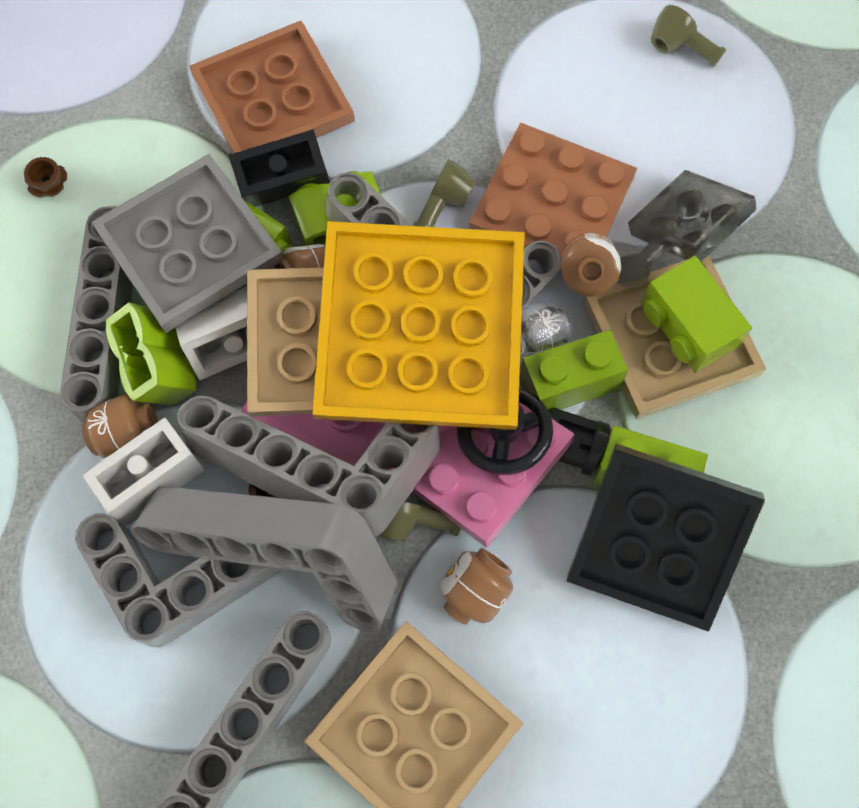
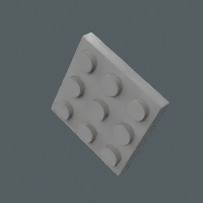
M210 154L91 222L165 333L247 284V270L271 269L284 261L282 251Z

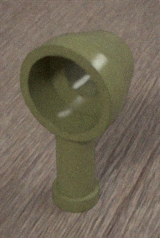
M667 5L658 15L650 38L652 45L658 51L670 54L686 44L708 60L712 67H715L726 52L724 47H718L697 31L696 22L684 9L675 5Z
M449 159L447 160L417 222H414L412 226L434 227L445 204L464 206L475 181L461 166Z
M404 502L387 528L378 536L405 542L415 524L450 532V535L458 536L460 527L436 509Z

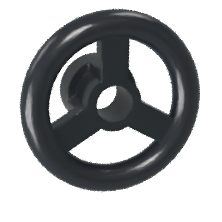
M519 388V403L529 408L532 412L524 414L521 406L518 405V426L516 430L486 428L487 432L494 439L492 458L483 454L476 447L472 439L471 427H457L459 446L468 460L478 468L497 475L517 474L535 466L547 453L553 438L552 418L548 409L538 397L527 390ZM539 426L538 438L532 449L519 458L508 460L510 443L514 442L521 432Z

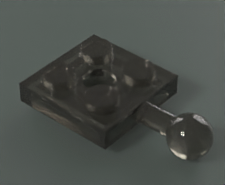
M684 170L628 222L631 235L649 244L638 254H627L620 258L622 269L617 283L630 290L642 287L649 279L650 266L666 251L685 260L696 255L700 262H702L757 210L755 196ZM683 217H694V218L684 219Z

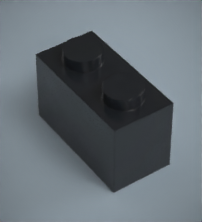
M314 129L229 155L241 197L244 201L246 200L255 207L289 197L305 184L330 183Z

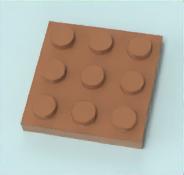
M302 20L189 66L192 76L232 154L314 129L316 138L355 122L353 109Z
M520 122L469 222V229L525 232L524 249L534 241L543 240L556 246L562 256L563 249L569 241L580 234L592 232L604 235L607 238L634 179L637 167Z

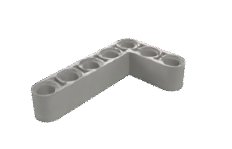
M350 172L340 173L329 183L325 213L330 221L412 226L359 175ZM343 194L350 195L357 201V204L351 207L343 206L337 201L336 197ZM534 241L524 249L522 310L552 280L561 268V254L556 246L548 241ZM532 259L539 262L543 267L544 274L534 272L530 268L528 260Z
M118 206L100 207L93 211L88 217L85 226L60 388V398L63 404L81 422L86 421L87 413L92 408L104 401L117 397L119 392L120 359L115 356L108 343L106 319L131 302L133 284L91 223ZM113 270L110 275L101 278L104 273ZM108 310L103 317L94 319L101 311ZM102 351L98 359L88 362L89 357L93 353ZM97 393L92 403L81 406L83 399L87 395Z
M196 396L187 400L181 405L177 414V420L192 453L197 457L277 498L333 503L352 508L366 520L374 537L380 535L387 528L440 450L438 425L386 423L353 466L208 396ZM396 467V468L393 469V470H386V469H388V468ZM321 484H327L323 487H317ZM363 504H370L369 507L357 509L358 506Z
M158 487L152 493L131 528L132 536L140 544L161 553L311 572L319 582L339 617L348 625L366 632H375L381 628L397 587L396 578L366 520L354 509L340 504Z
M95 513L86 517L76 530L75 540L77 547L125 633L131 639L150 647H162L171 643L284 570L249 564L247 572L242 576L230 578L227 573L230 562L199 558L160 583L131 532L112 516L105 513ZM113 530L114 538L111 544L103 550H97L99 537L104 532ZM136 570L138 575L135 585L130 590L121 592L119 588L121 577L127 571ZM196 583H205L206 594L203 600L194 606H187L185 601L187 590ZM154 610H160L162 619L159 628L155 632L145 635L142 629L145 616Z
M299 611L285 620L163 795L156 808H175L180 802L188 804L190 808H223L329 650L331 634L328 626L317 614L310 611ZM304 625H315L319 629L317 643L308 650L297 649L294 643V636L297 630ZM285 667L289 673L287 688L279 694L271 695L265 687V678L271 669ZM252 710L257 715L258 728L251 738L242 740L236 734L235 722L242 712ZM215 755L220 756L225 761L227 767L224 780L217 786L210 785L204 776L206 762Z

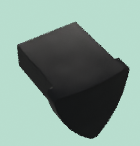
M553 408L551 418L574 433V442L558 461L581 468V473L591 476L609 440L610 424L602 421L597 422Z

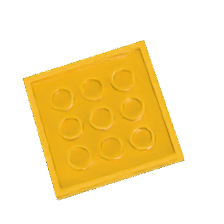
M327 221L312 411L314 419L516 430L518 426L525 232Z

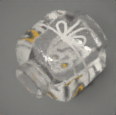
M539 302L522 310L520 364H522L524 357L569 343L572 338V327L564 311L546 302Z

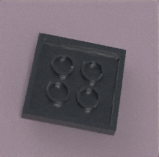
M615 444L570 565L567 582L709 632L765 502L762 492Z

